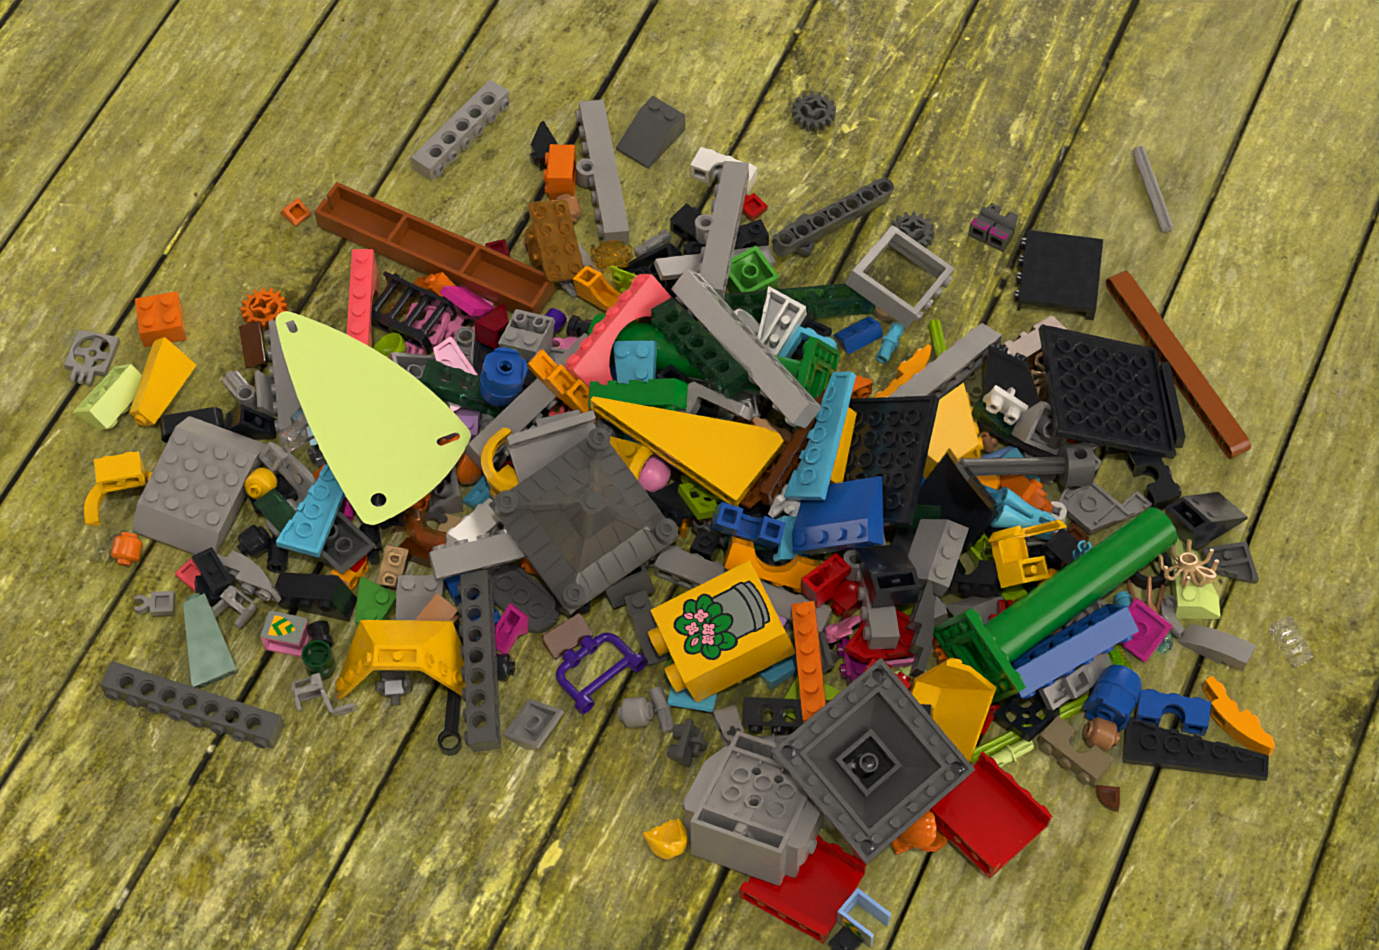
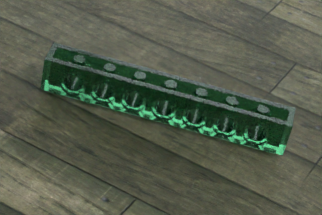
M845 283L775 289L806 306V313H813V318L875 313L876 305ZM767 290L726 293L724 301L733 311L737 309L744 310L752 315L758 323H761Z

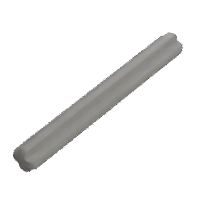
M1143 146L1135 147L1133 154L1161 230L1164 233L1172 231L1173 223L1145 148Z

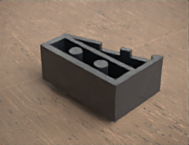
M280 572L275 584V588L281 597L278 603L280 607L350 622L357 597L339 576Z

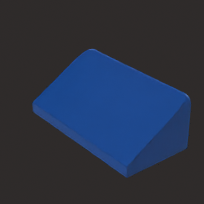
M868 316L835 333L834 337L847 354H851L883 337L881 324Z

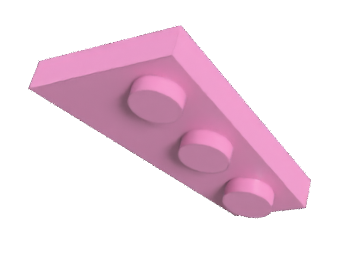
M450 336L435 346L433 351L449 407L455 413L481 395L479 387L480 377Z

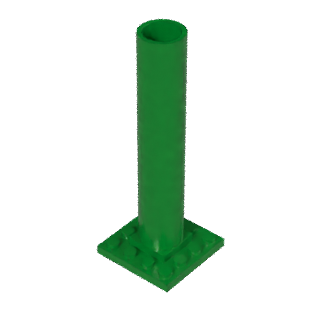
M599 312L595 315L590 324L588 336L593 332V327L604 319L606 313ZM633 320L619 332L614 340L656 341L657 371H663L671 364L687 375L689 379L764 397L759 391L761 388L749 381L747 378L748 374L740 370L735 365V359L726 355L723 352L724 347L713 339ZM809 336L808 341L803 345V360L799 361L778 355L774 356L815 400L817 396L821 395L823 390H826L832 373L836 372L841 352L822 340ZM612 345L610 359L615 360L614 347Z
M1154 507L1147 508L987 623L983 624L980 614L974 611L973 608H970L935 626L933 635L948 658L961 660L962 664L971 666L997 687L991 704L1019 693L1026 686L1023 683L1022 676L1013 669L1010 663L1148 565L1159 555L1173 547L1177 543L1176 529L1171 520L1162 511Z

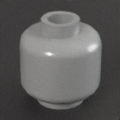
M643 696L626 698L623 700L621 707L618 708V718L628 728L645 727L654 717L652 703Z

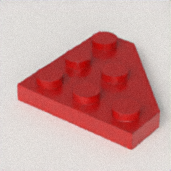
M896 609L900 635L896 649H868V642L863 638V627L865 626V621H863L846 645L844 652L863 663H869L872 658L877 661L880 658L888 660L915 655L908 652L915 632L907 628L910 616ZM933 635V639H932V644H933V642H934L935 639H936V638L934 637V635Z

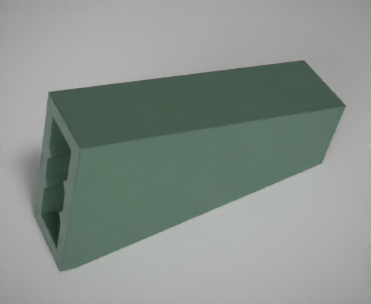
M196 593L186 598L187 601L183 602L191 684L199 689L237 673V669L205 594L200 595Z

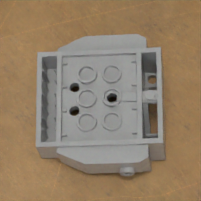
M737 731L729 747H723L703 763L683 801L682 809H684V822L688 840L691 841V854L780 886L785 875L795 878L800 866L805 863L809 853H814L817 845L816 838L824 823V814L785 767L775 762L771 750L778 744Z

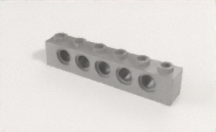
M490 79L411 157L413 170L430 181L440 176L444 169L450 163H453L463 150H466L476 137H479L489 124H492L502 111L509 107V90Z

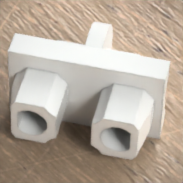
M995 385L983 398V401L987 403L986 410L992 414L1000 411L1004 414V421L1009 425H1013L1019 419L1021 413L1025 412L1029 406L1014 397L1016 390L1012 387L1005 391Z
M786 483L772 505L769 506L770 511L768 515L772 518L783 511L792 517L797 516L801 501L789 500L784 497L788 486Z

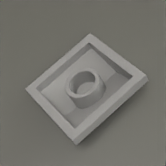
M528 699L503 736L526 750L539 749L564 712L561 709Z

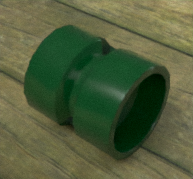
M313 640L304 646L301 657L308 676L320 673L323 680L330 678L336 667L330 646L321 640Z

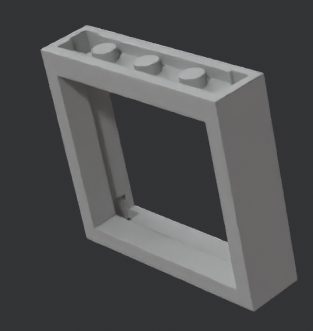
M892 225L852 270L845 284L909 328L914 320L919 322L924 314L923 310L928 311L934 302L932 299H938L944 290L942 286L947 288L953 279L950 275L955 268ZM889 245L937 278L914 308L865 274Z

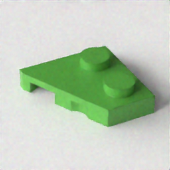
M361 576L359 579L355 615L356 625H359L360 620H385L396 604V593Z

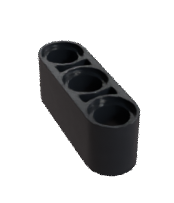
M217 407L168 414L160 418L161 440L165 443H168L175 427L188 416L224 429L223 411Z

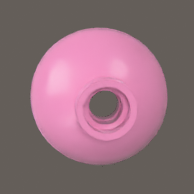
M653 453L643 465L644 468L641 470L638 482L645 491L648 490L650 492L664 488L671 473L669 463Z

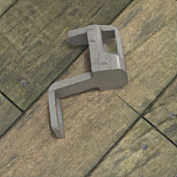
M230 585L220 595L222 599L211 608L216 618L228 606L232 607L240 614L234 623L240 629L250 620L256 610V605L235 586ZM244 599L250 603L247 608L242 606Z
M320 673L292 683V693L298 712L303 711L302 701L323 696L332 716H341L358 710L356 703H350L333 709ZM309 682H310L309 685H306V686H303V687H299V688L296 687V686H299V685L306 684V683H309Z

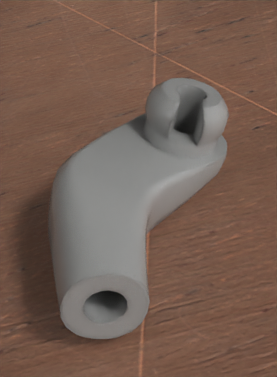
M1167 595L1161 601L1160 615L1173 625L1170 633L1180 638L1184 634L1185 628L1176 618L1175 597Z

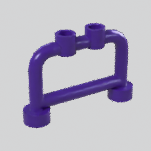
M602 633L595 638L587 635L580 642L581 649L577 652L569 649L563 654L562 659L564 662L557 668L556 680L576 702L575 708L583 715L589 712L595 704V701L590 697L592 693L627 666L634 673L641 671L647 665L648 660L642 653L635 654L613 633ZM611 642L625 657L579 692L566 679L565 672L570 668L578 666L581 659L588 654L591 655L596 652L602 643Z

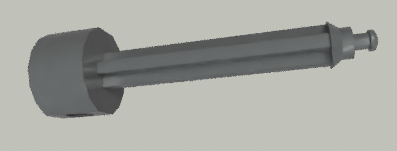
M1061 444L1058 457L963 459L962 457L959 459L964 467L968 466L975 476L1058 474L1062 486H1091L1095 476V457L1090 444Z

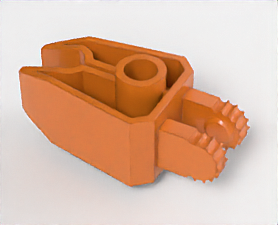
M1024 475L1001 476L1000 484L1002 488H1009L1037 509L1048 513L1052 512L1053 504L1045 498L1047 492L1041 489L1044 485L1035 478L1030 480Z

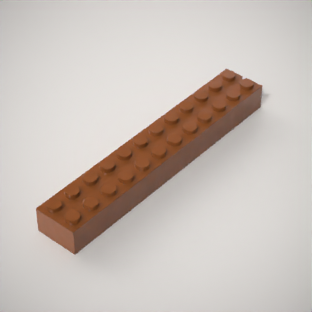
M338 182L334 184L326 195L327 199L324 198L314 212L318 227L365 248L373 249L374 252L426 275L443 272L456 286L467 287L479 297L494 303V305L499 306L503 303L506 306V310L513 313L518 309L540 315L555 292V283L548 282L543 271Z

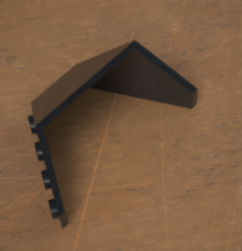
M949 448L920 486L912 526H896L890 545L900 543L908 556L919 521L921 519H945L969 528L962 550L976 544L999 514L994 507L997 502L968 466L964 467Z

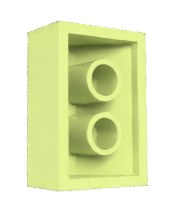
M132 364L114 366L72 413L98 430L111 429L117 424V418L120 414L126 413L131 408V402L135 397L142 374Z

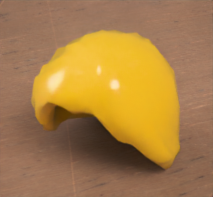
M680 818L670 820L661 826L652 828L650 831L643 832V838L652 852L664 860L673 859L681 855L687 846V829Z

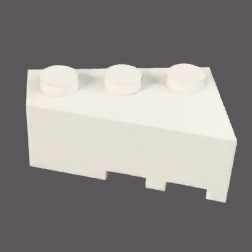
M768 286L757 337L772 354L780 356L807 315L806 306Z
M489 498L483 504H478L469 516H464L455 528L449 529L446 534V548L455 546L454 542L468 539V542L476 541L477 536L490 533L491 537L499 535V531L503 530V525L489 507V503L493 501Z

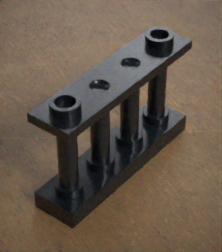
M385 271L383 275L388 285L372 305L371 325L386 333H398L404 338L405 342L428 352L433 346L428 338V333L444 312L456 315L457 312L452 305L453 302L444 296L441 297L404 280L397 273L391 274ZM395 289L404 292L389 313L384 315L379 312ZM412 296L420 300L405 321L399 322L395 319ZM428 304L437 307L421 329L416 330L412 328V325Z

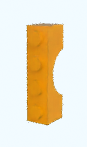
M586 265L573 278L576 294L580 298L605 311L618 302L621 293L616 291L607 282L603 274ZM640 317L635 320L648 323L651 319Z
M731 536L724 558V568H727V571L750 560L760 581L765 579L778 587L786 585L799 593H803L801 578L819 566L818 561L796 555L790 562L784 565H768L757 557L753 542Z

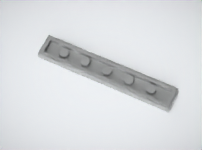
M759 246V250L773 267L776 261L769 246ZM750 248L734 249L733 257ZM701 254L656 259L654 265L662 281L678 279L686 269L697 273L698 263H702L703 260L701 259Z

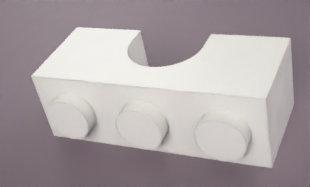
M700 147L690 164L691 177L710 184L712 178L718 175L719 169L723 168L724 161H742L717 153L712 149ZM750 163L747 195H749L757 180V167Z

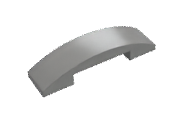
M273 442L267 443L258 456L270 471H279L304 499L308 495L310 487L317 481L297 458Z

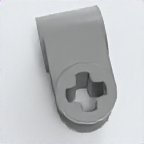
M465 326L457 330L455 343L473 367L476 337L474 330Z
M735 704L712 711L714 723L720 733L723 744L729 747L737 731L744 733L738 710Z

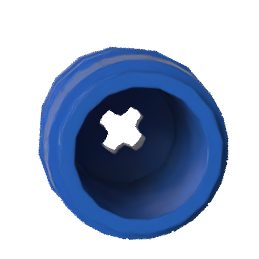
M507 347L494 349V352L488 353L483 363L479 386L480 393L485 401L497 407L511 404L521 392L527 373L526 360L519 356V352Z
M1110 665L1102 671L1098 680H1096L1092 687L1093 690L1083 706V710L1086 709V717L1092 721L1093 718L1100 717L1111 722L1113 721L1117 725V731L1125 729L1130 719V714L1137 705L1142 684L1138 674L1130 668L1122 665Z

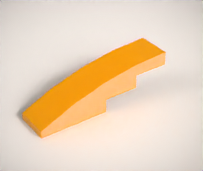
M543 349L539 350L527 363V368L571 409H579L580 414L592 410L588 407L589 388L580 378L575 379L562 364L557 365ZM594 412L596 419L602 418V416Z

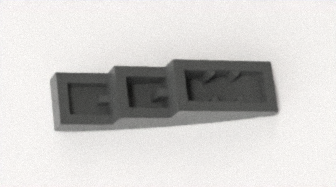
M927 581L921 587L917 603L913 607L907 624V628L915 631L908 652L916 655L909 674L914 678L925 672L931 652L934 632V596L931 581Z

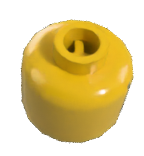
M257 468L245 480V491L253 499L265 500L276 489L277 478L269 469Z

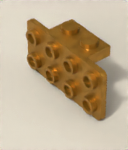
M566 200L531 202L528 205L532 224L524 233V240L529 249L530 263L533 265V268L544 270L545 278L548 282L573 280L584 266L568 202Z

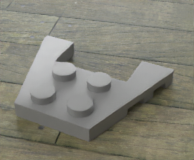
M1094 455L1096 471L1101 467L1102 461ZM1094 481L1091 486H1066L1058 502L1066 507V515L1088 534L1095 533L1136 516L1152 506V503L1138 491L1123 504H1120Z

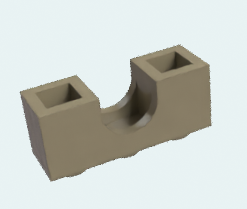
M1057 716L1040 734L1038 741L1040 749L1045 754L1056 758L1064 769H1070L1075 773L1083 784H1089L1094 788L1111 769L1114 759L1096 745L1086 753L1074 751L1070 743L1074 740L1076 729Z

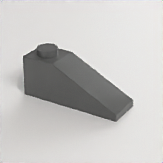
M646 590L625 596V611L643 656L648 660L647 666L669 660L668 653L662 656L658 655L647 633L658 626L650 611L653 607Z

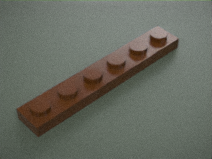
M823 390L821 395L815 398V401L819 405H821L822 398L826 390ZM815 417L806 428L800 427L799 430H795L791 443L782 451L781 459L777 464L773 465L767 481H763L759 492L762 504L772 505L800 460L801 451L805 450L808 444V433L816 424L817 419Z

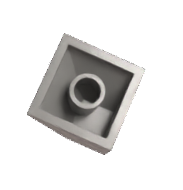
M1043 401L1021 413L1011 433L1021 441L1055 455H1058L1061 444H1064L1066 438L1055 436L1051 405Z

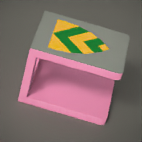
M269 610L260 635L264 649L301 657L302 650L310 639L307 629H305L307 618Z

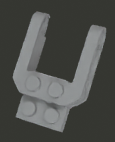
M696 382L688 384L686 410L677 411L696 415L701 401H705L733 415L738 414L749 422L755 412L751 408Z

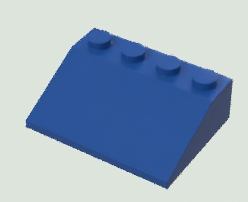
M878 476L829 484L825 500H801L793 527V552L815 555L884 545L882 477Z

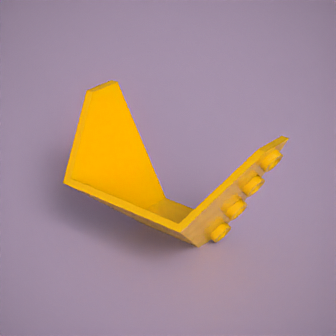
M964 382L939 400L923 473L925 480L949 448L958 460L962 457L963 459L981 458L980 450H984L981 437H977L979 429L977 422H973L975 416L973 408L969 407L971 403L968 392L966 393Z
M360 620L342 671L335 683L337 699H343L373 670L422 671L462 696L465 680L462 678L461 667L464 666V659L461 657L460 646L462 644L453 621Z
M949 658L914 678L910 693L920 704L932 705L934 708L933 720L970 763L997 687L971 666L962 664V661L959 659Z

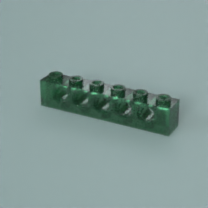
M673 297L650 309L653 328L656 331L659 330L668 343H672L681 356L684 355L688 359L689 364L693 368L696 367L706 381L709 380L719 394L722 393L729 399L749 387L748 371Z
M428 359L420 382L440 399L495 418L509 406L497 407L485 401L480 393V375H474L460 368L444 365L440 361ZM544 408L540 412L543 415L541 418L548 417L550 409ZM530 422L526 427L529 429L532 425L536 426V423Z

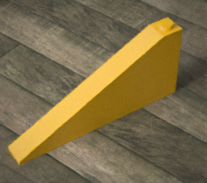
M594 396L590 400L591 409L724 502L736 507L783 449L784 440L781 435L765 427Z

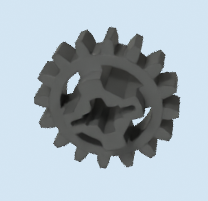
M811 91L809 96L803 93L802 98L797 97L796 103H793L792 117H794V123H799L800 129L804 126L807 127L806 130L808 132L811 128H814L815 132L818 131V128L824 131L825 125L831 126L832 121H835L836 106H834V101H828V95L822 97L821 92L814 95L813 91Z
M904 212V217L897 215L896 221H891V226H895L926 249L927 245H932L935 231H933L934 224H930L929 218L924 220L923 214L916 216L915 212H912V215Z

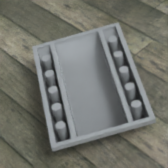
M188 416L175 427L137 502L132 532L193 555L210 547H213L216 554H218L247 495L244 487L245 480L253 470L260 468L262 461L258 456L267 444Z

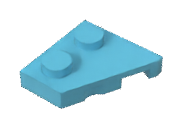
M797 516L777 518V520L785 522L786 525L781 544L778 546V553L773 556L774 562H790L796 555L808 558V555L793 552V527Z

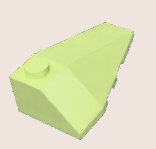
M1177 537L1176 554L1178 557L1186 553L1187 545L1179 537ZM1170 548L1168 549V556L1171 560L1172 567L1174 566V561L1176 560L1174 559ZM1191 548V553L1195 554L1198 560L1201 561L1197 550L1194 551ZM1178 568L1170 572V577L1176 573ZM1181 573L1175 580L1171 581L1172 596L1175 597L1174 607L1177 619H1220L1219 597L1212 583L1197 587L1193 584L1192 579H1190L1188 586L1184 588L1181 585L1183 575Z

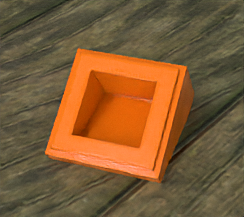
M299 198L295 199L280 212L294 226H297L311 215Z

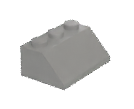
M921 519L919 521L908 557L916 569L921 587L927 581H931L933 594L943 596L950 586L969 528L945 519Z

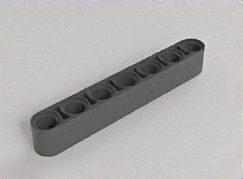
M880 178L778 232L773 243V252L781 257L787 256L880 207L888 201L894 189L893 182L887 178Z

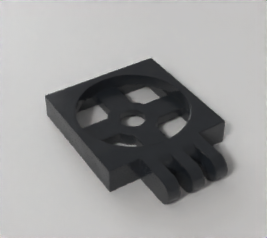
M1038 689L1035 690L1036 693L1033 696L1027 698L1033 702L1029 707L1023 708L1018 705L1023 698L1011 697L993 713L994 721L1028 742L1033 740L1060 715L1058 707L1054 710L1047 709ZM1041 709L1047 711L1043 720L1036 716V713ZM1009 711L1017 715V718L1012 722L1006 716ZM1028 712L1031 716L1024 718L1022 714ZM1024 724H1032V725H1033V726H1029V727H1022Z

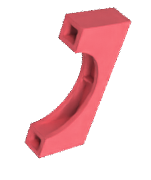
M352 249L347 335L372 348L373 296L379 295V273L373 249Z
M639 274L632 280V285L628 290L621 293L618 302L607 310L604 319L593 327V332L589 337L580 343V348L568 357L564 367L575 379L580 378L589 389L590 381H598L599 384L607 385L608 381H613L609 367L612 345L619 332L628 323L640 317H647L659 326H671L683 310L652 274Z

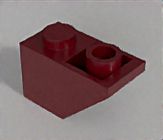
M500 304L475 322L476 341L495 349L499 347L498 342L509 323L505 304Z

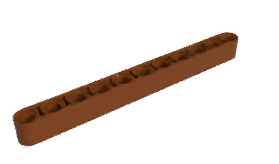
M1124 270L1106 278V287L1146 345L1157 349L1159 363L1170 362L1174 384L1226 457L1231 459L1251 449L1249 438L1132 275L1127 270Z

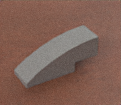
M1193 624L1188 625L1179 641L1180 645L1220 665L1223 661L1241 671H1244L1256 645L1231 634Z

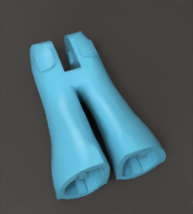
M1003 487L995 498L997 502L996 510L999 514L993 520L991 526L994 528H1012L1016 526L1026 528L1055 521L1056 519L1050 513L1030 505L1009 488ZM1053 531L1034 536L1043 540H1050Z

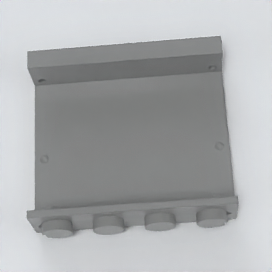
M591 410L507 436L505 441L519 483L588 437L589 432L596 428L594 424L596 419L594 411Z

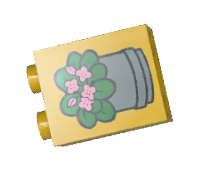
M750 560L650 610L658 626L647 632L659 656L670 652L675 662L664 668L667 677L676 693L687 688L696 703L796 653Z

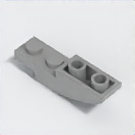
M233 550L228 558L217 554L229 576L233 580L238 581L243 592L248 595L256 594L265 601L273 600L278 603L280 602L281 597L277 589L261 568L252 560Z
M1108 653L1096 655L1091 663L1079 665L1074 668L1075 671L1072 674L1064 677L1061 675L1054 679L1055 683L1051 686L1038 689L1047 709L1054 710L1067 700L1076 699L1090 689L1098 680L1102 671L1108 666L1113 665Z

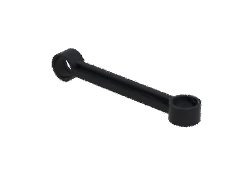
M454 624L461 644L463 645V638H461L459 631L460 624ZM449 688L444 730L439 734L437 741L439 749L443 754L453 756L462 748L461 736L458 733L461 696ZM448 736H454L458 739L457 745L453 748L443 747L442 741Z

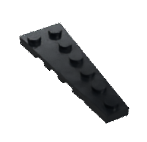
M1130 717L1126 725L1124 763L1267 781L1269 755L1237 746L1233 747L1219 741H1207L1202 739L1201 736L1179 733V730L1172 728L1170 730L1157 727V724Z

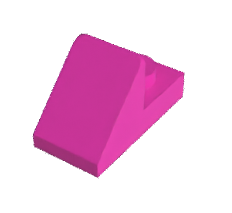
M509 603L495 626L496 648L502 653L510 651L519 635L528 633L529 616L512 603Z

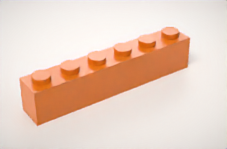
M814 601L791 604L803 723L827 704L818 619Z

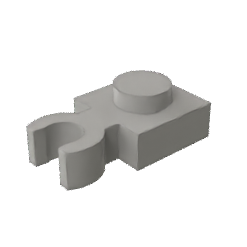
M151 592V598L137 595L135 596L136 602L143 603V605L134 607L136 614H144L150 611L151 616L174 615L175 592Z

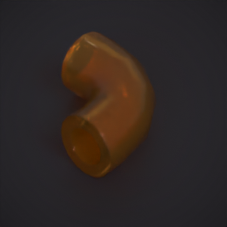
M420 508L408 509L404 517L405 532L413 543L427 551H433V547L445 544L447 532L429 527L426 523L427 514L424 510Z

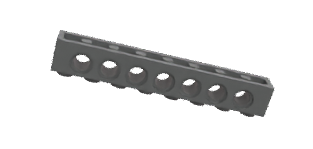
M488 570L460 574L461 582L457 584V588L462 603L458 604V609L463 623L459 625L461 638H463L460 652L462 659H464L461 674L463 680H465L462 696L463 700L466 701V709H463L464 722L467 723V730L464 731V740L473 752L500 749L501 735L493 579ZM479 595L477 599L471 600L474 596ZM480 616L479 619L472 621L474 617ZM481 636L480 640L473 642L476 637ZM482 657L480 662L474 663L477 658ZM483 679L480 684H475L477 680ZM480 700H485L482 705L476 706ZM480 722H486L484 726L477 728Z
M111 661L100 683L104 695L111 700L116 701L120 699L132 707L142 706L151 713L159 714L160 712L176 721L182 719L188 721L194 727L201 728L203 726L219 735L225 733L231 735L237 741L243 742L246 740L262 749L265 747L274 749L284 727V722L279 714ZM132 684L130 688L124 689L126 685ZM148 691H153L152 694L145 696ZM174 698L173 701L166 702L167 699ZM195 704L194 708L187 709L189 705ZM217 711L215 715L208 716L210 712ZM238 718L236 722L229 723L231 719ZM260 725L257 729L250 730L252 726Z

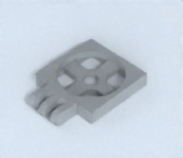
M78 330L64 363L67 370H72L70 382L76 383L78 378V384H84L86 380V385L92 386L96 375L105 377L120 345L119 337ZM86 339L93 340L91 347H80L82 341ZM103 342L110 345V353L100 350ZM91 351L97 352L94 357L89 356ZM76 356L85 357L83 366L74 360ZM99 360L104 361L97 366H93Z

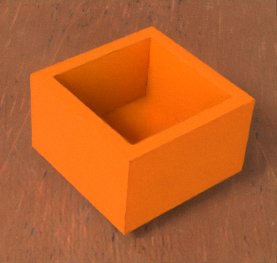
M550 144L549 153H545V165H547L543 175L545 194H549V201L556 200L558 196L563 194H571L575 197L577 165L575 145Z
M177 291L135 299L139 335L144 347L152 346L155 340L163 337L171 343L187 340L182 303Z

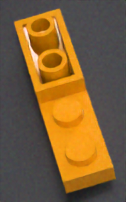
M928 344L923 349H918L911 359L903 361L897 368V378L892 380L884 391L877 392L873 398L889 397L900 385H904L914 374L922 371L930 362L932 346Z
M1214 676L1206 679L1202 691L1211 701L1210 716L1224 732L1242 746L1270 757L1275 748L1274 740L1270 734L1265 733L1262 729L1258 717L1254 714L1252 715L1249 709L1239 712L1237 703L1228 697L1223 684L1219 681L1217 682Z

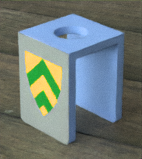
M857 888L838 910L837 923L842 927L845 925L870 948L873 945L874 934L848 914L857 904L888 927L891 913Z

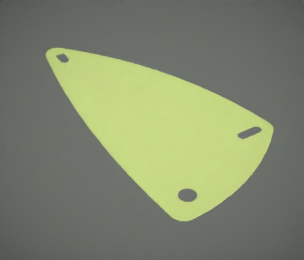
M285 311L277 315L275 320L281 347L307 422L333 475L359 518L369 525L379 524L401 513L426 496L446 477L463 454L471 438L470 430L428 387L401 366L373 348L332 327L293 312ZM294 320L298 331L291 333L286 322ZM452 433L460 435L458 440L442 446L437 444L439 438ZM376 493H382L386 496L387 500L383 506L377 507L371 503V497Z

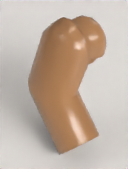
M988 432L979 434L978 437L982 439L984 450L986 452L994 451L998 445V440L990 436Z

